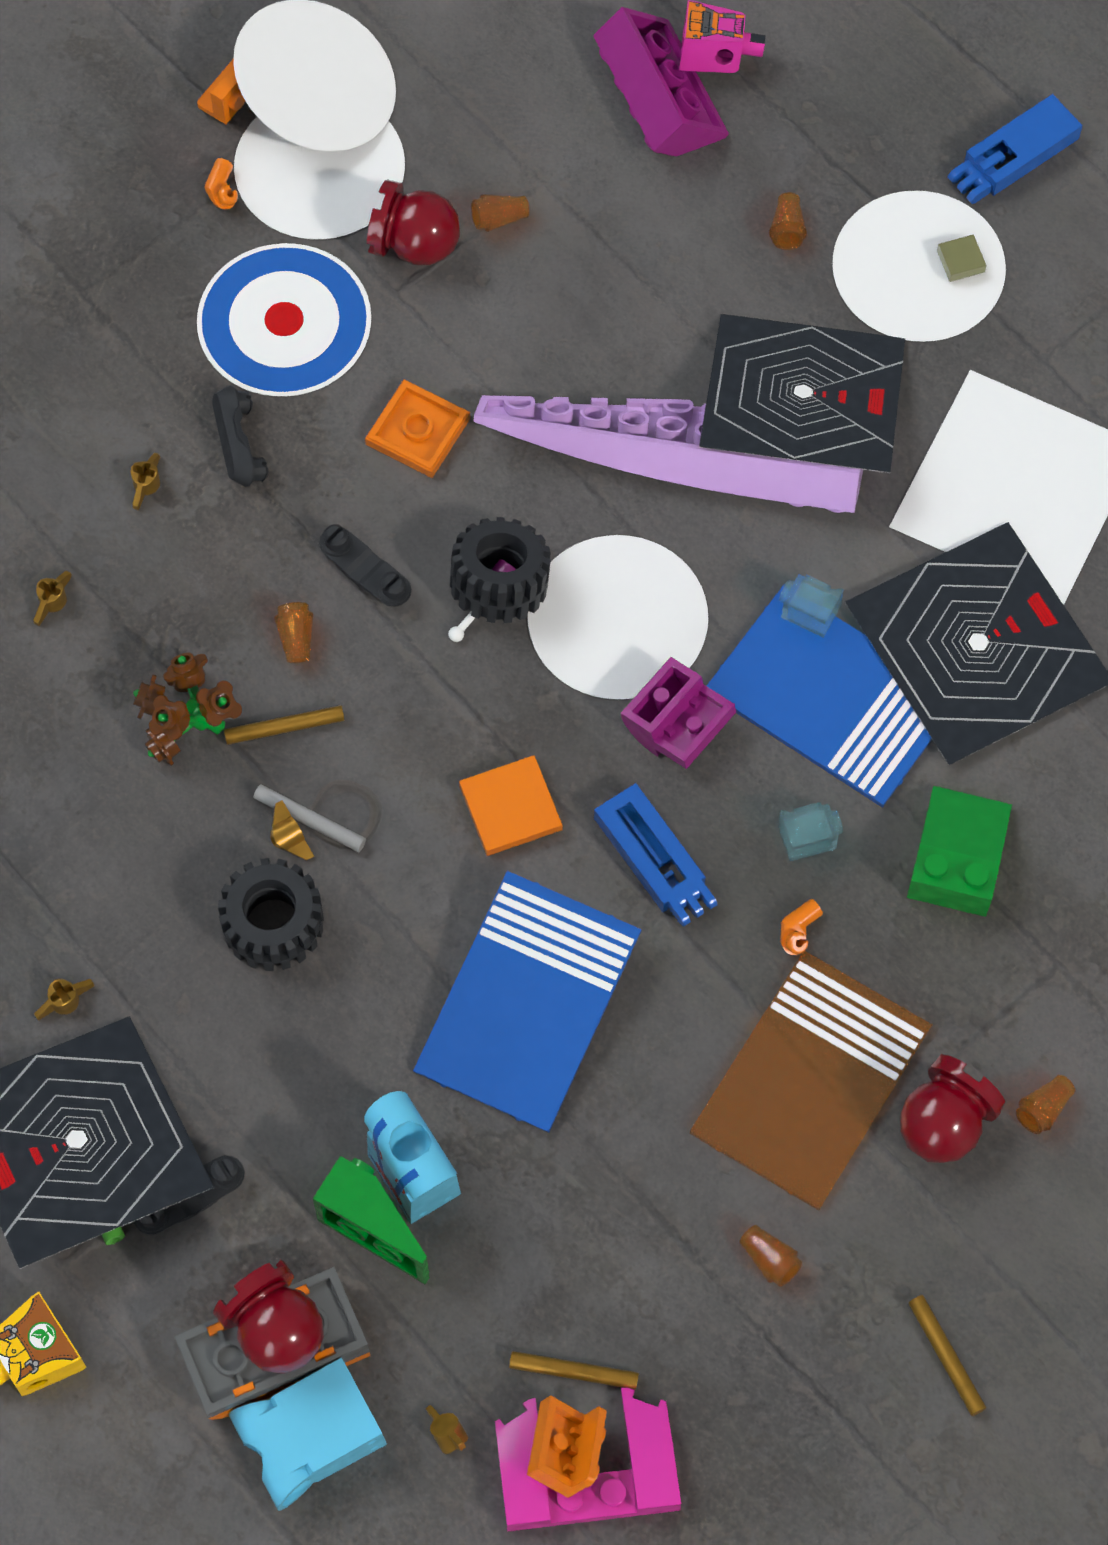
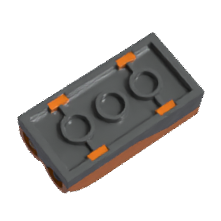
M335 1267L289 1286V1288L303 1291L315 1302L323 1320L324 1338L320 1349L303 1368L285 1374L262 1371L245 1357L237 1339L238 1326L224 1329L217 1318L174 1336L208 1419L216 1420L229 1417V1412L238 1407L258 1401L270 1400L275 1394L341 1357L346 1366L370 1356L368 1343Z

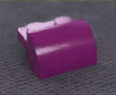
M670 657L621 712V717L630 733L647 750L657 757L662 753L687 769L734 716L736 708L734 703L705 686L701 675L673 657Z

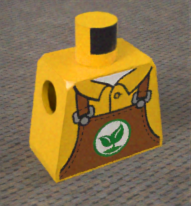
M39 1291L0 1324V1385L11 1379L21 1396L33 1393L87 1368Z

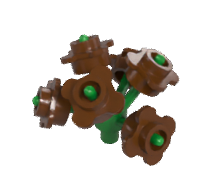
M192 653L179 654L172 659L167 672L163 674V678L169 686H174L178 692L189 693L191 699L186 704L183 701H169L167 696H163L166 687L155 683L156 675H152L149 684L141 682L139 689L133 692L135 696L133 705L139 707L137 718L141 719L144 713L152 716L149 728L145 730L149 739L145 746L148 749V756L154 757L159 763L165 759L170 766L174 764L172 761L173 757L181 752L175 741L180 739L192 727L199 731L207 728L213 733L219 734L225 727L224 719L229 717L236 719L242 713V706L235 701L232 694L233 687L228 681H220L216 687L209 690L206 688L199 690V687L205 682L206 674L203 666L208 662L205 654H198L196 656H193Z

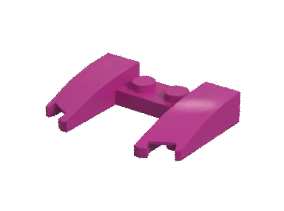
M628 1387L621 1388L631 1469L599 1473L597 1479L590 1487L584 1488L569 1498L527 1475L538 1417L536 1398L524 1402L523 1407L526 1412L506 1425L500 1419L495 1421L507 1532L680 1511L681 1498L666 1401L660 1400L657 1407L634 1399L635 1390Z

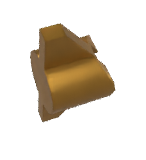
M153 453L147 462H136L131 467L132 481L136 490L133 509L139 510L144 496L155 493L160 487L157 469L160 460V454Z
M65 571L56 579L44 578L37 583L36 592L40 604L33 620L34 624L40 626L48 612L60 611L66 605L67 596L64 588L72 577L70 572Z
M284 801L277 802L274 807L270 836L273 845L304 860L314 857L299 825L291 816Z
M64 979L54 980L48 988V1000L34 1013L35 1017L39 1021L53 1011L59 1014L72 1013L78 1007V996L93 988L94 983L91 979L75 984Z
M431 1405L425 1408L433 1419L430 1431L444 1454H449L456 1449L462 1451L466 1448L464 1443L468 1440V1435L456 1415L453 1413L439 1415Z

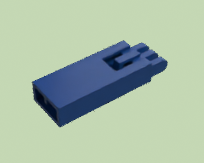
M1052 94L967 150L964 163L953 169L947 178L953 184L964 178L957 186V189L962 194L975 187L966 197L971 204H975L990 193L993 196L1077 141L1080 138L1083 125ZM1006 152L1016 156L1015 159L997 170L994 167L997 163L1000 165L1004 163V154Z
M636 783L594 809V820L663 913L669 909L684 927L691 922L688 914L683 909L686 906L696 918L704 914L703 908L697 901L698 898H701L709 909L718 905L715 897L705 885V875ZM672 861L685 880L679 883L674 877L672 870L662 875L658 869Z

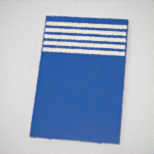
M786 584L781 587L771 602L765 606L762 614L727 660L720 665V669L707 684V687L734 703L737 714L882 808L896 788L903 783L907 773L932 741L931 736L867 636Z
M507 871L413 1072L439 1083L442 1087H448L506 1113L517 1121L526 1122L549 1133L642 930L615 918L613 915H607L543 887L538 882H532Z

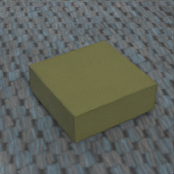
M974 234L938 244L937 253L949 282L985 272L987 265Z

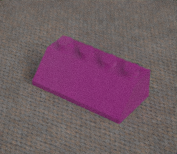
M621 7L593 35L600 48L599 54L601 58L609 65L615 77L614 83L616 87L624 94L630 106L629 112L639 123L645 135V143L653 152L677 157L725 139L729 135L697 72L679 70L682 44L668 19Z

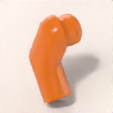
M223 158L216 159L204 188L216 207L230 209L235 205L238 193L236 189L232 191L230 185L227 184L233 165Z
M809 899L782 919L780 943L782 948L790 955L801 954L807 949L806 927L823 915L820 906L814 899Z

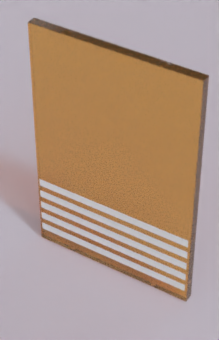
M804 951L691 1128L690 1134L787 1191L788 1194L794 1195L815 1209L820 1210L925 1039L932 1024L842 973L834 966Z

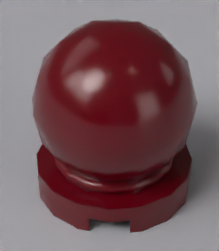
M389 179L384 180L379 189V193L385 195L381 209H372L368 226L367 244L371 245L368 253L384 257L389 249L392 248L400 259L412 265H431L449 256L454 251L460 237L459 216L450 201L434 191L416 190L405 195L401 182Z
M941 1054L931 1064L927 1071L932 1082L920 1085L907 1096L900 1115V1132L907 1147L927 1162L945 1163L958 1161L976 1147L983 1132L982 1120L991 1122L996 1120L1005 1103V1099L1000 1091L986 1077H983L980 1082L976 1081L973 1077L962 1071L967 1065L965 1062L949 1055Z
M280 1260L276 1264V1269L269 1262L237 1282L234 1288L238 1294L227 1305L223 1300H219L213 1313L224 1329L238 1326L237 1339L245 1357L262 1371L285 1374L303 1368L318 1353L324 1338L323 1320L315 1302L303 1291L289 1288L294 1275L286 1263Z

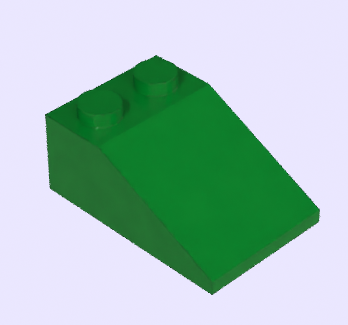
M933 786L907 898L986 917L997 880L1012 804Z
M340 1156L313 1197L317 1220L425 1285L430 1278L427 1256L378 1178L373 1175L374 1169L360 1159L353 1158L350 1162Z

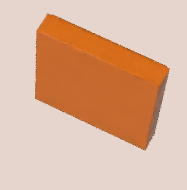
M403 379L366 436L365 444L433 478L471 419L470 412Z
M535 755L459 781V787L486 856L562 831L563 825Z

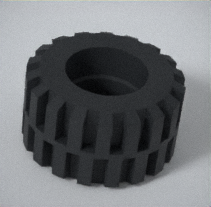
M496 517V521H490L488 518L480 520V525L472 523L466 527V533L460 532L452 548L449 580L450 587L452 588L451 594L454 600H459V607L463 611L471 610V616L477 619L481 616L485 617L487 622L495 623V620H503V623H512V619L515 617L519 620L527 618L528 611L535 613L539 609L540 602L543 603L546 598L551 564L550 548L545 546L546 540L542 534L535 535L536 529L532 526L524 527L521 525V521L513 519L512 522L505 521V517ZM499 559H502L516 570L497 572L490 569Z
M269 858L260 859L261 865L256 867L253 866L252 862L243 865L245 872L240 874L235 871L230 876L232 885L224 884L221 890L223 900L218 901V911L225 942L229 949L233 948L235 957L240 961L246 958L248 966L255 969L259 963H262L265 971H274V965L281 964L282 970L291 968L290 961L296 959L300 964L306 959L305 951L313 952L318 946L316 937H322L324 915L319 890L315 888L312 877L309 874L304 876L302 868L297 864H294L290 869L288 868L287 860L279 858L277 864H270ZM267 900H281L287 902L295 909L291 920L284 926L274 930L259 929L249 923L248 917L258 904Z

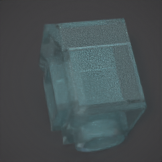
M798 574L795 581L789 579L780 594L779 601L783 602L781 618L824 638L841 607L844 589H831L830 585L807 574L805 577Z
M821 802L793 809V813L785 810L780 811L778 828L789 861L836 849L839 834L843 833V827L838 811H831L829 804L821 805Z

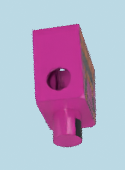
M688 0L683 27L679 70L735 73L739 70L741 54L763 57L766 35L744 32L746 15L742 12Z

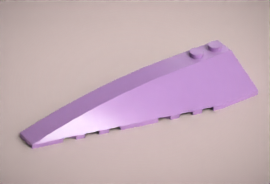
M482 395L474 414V422L589 462L667 482L717 492L785 502L796 507L812 506L825 508L835 513H854L863 469L700 448L699 444L706 403L702 407L693 406L691 400L627 398L626 405H608V398H591V404H571L568 397H553V399H549L544 403H535V399L532 396Z

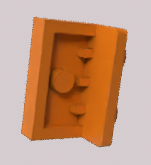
M232 59L197 101L199 109L225 125L246 102L235 77L234 59Z
M551 1395L540 1402L527 1475L567 1498L584 1488L590 1487L597 1479L600 1471L598 1461L601 1444L606 1435L604 1426L607 1410L598 1406L587 1414H583Z

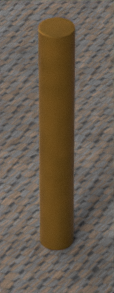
M339 705L224 729L228 745L345 720L342 706Z
M923 1295L912 1299L908 1304L971 1416L981 1413L986 1409V1406Z
M515 1351L511 1353L509 1365L511 1369L623 1388L628 1387L634 1390L637 1388L639 1376L638 1372Z

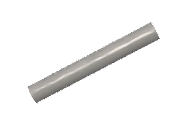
M262 784L258 786L254 793V799L273 809L277 802L283 800L291 816L296 821L358 853L365 845L366 838Z

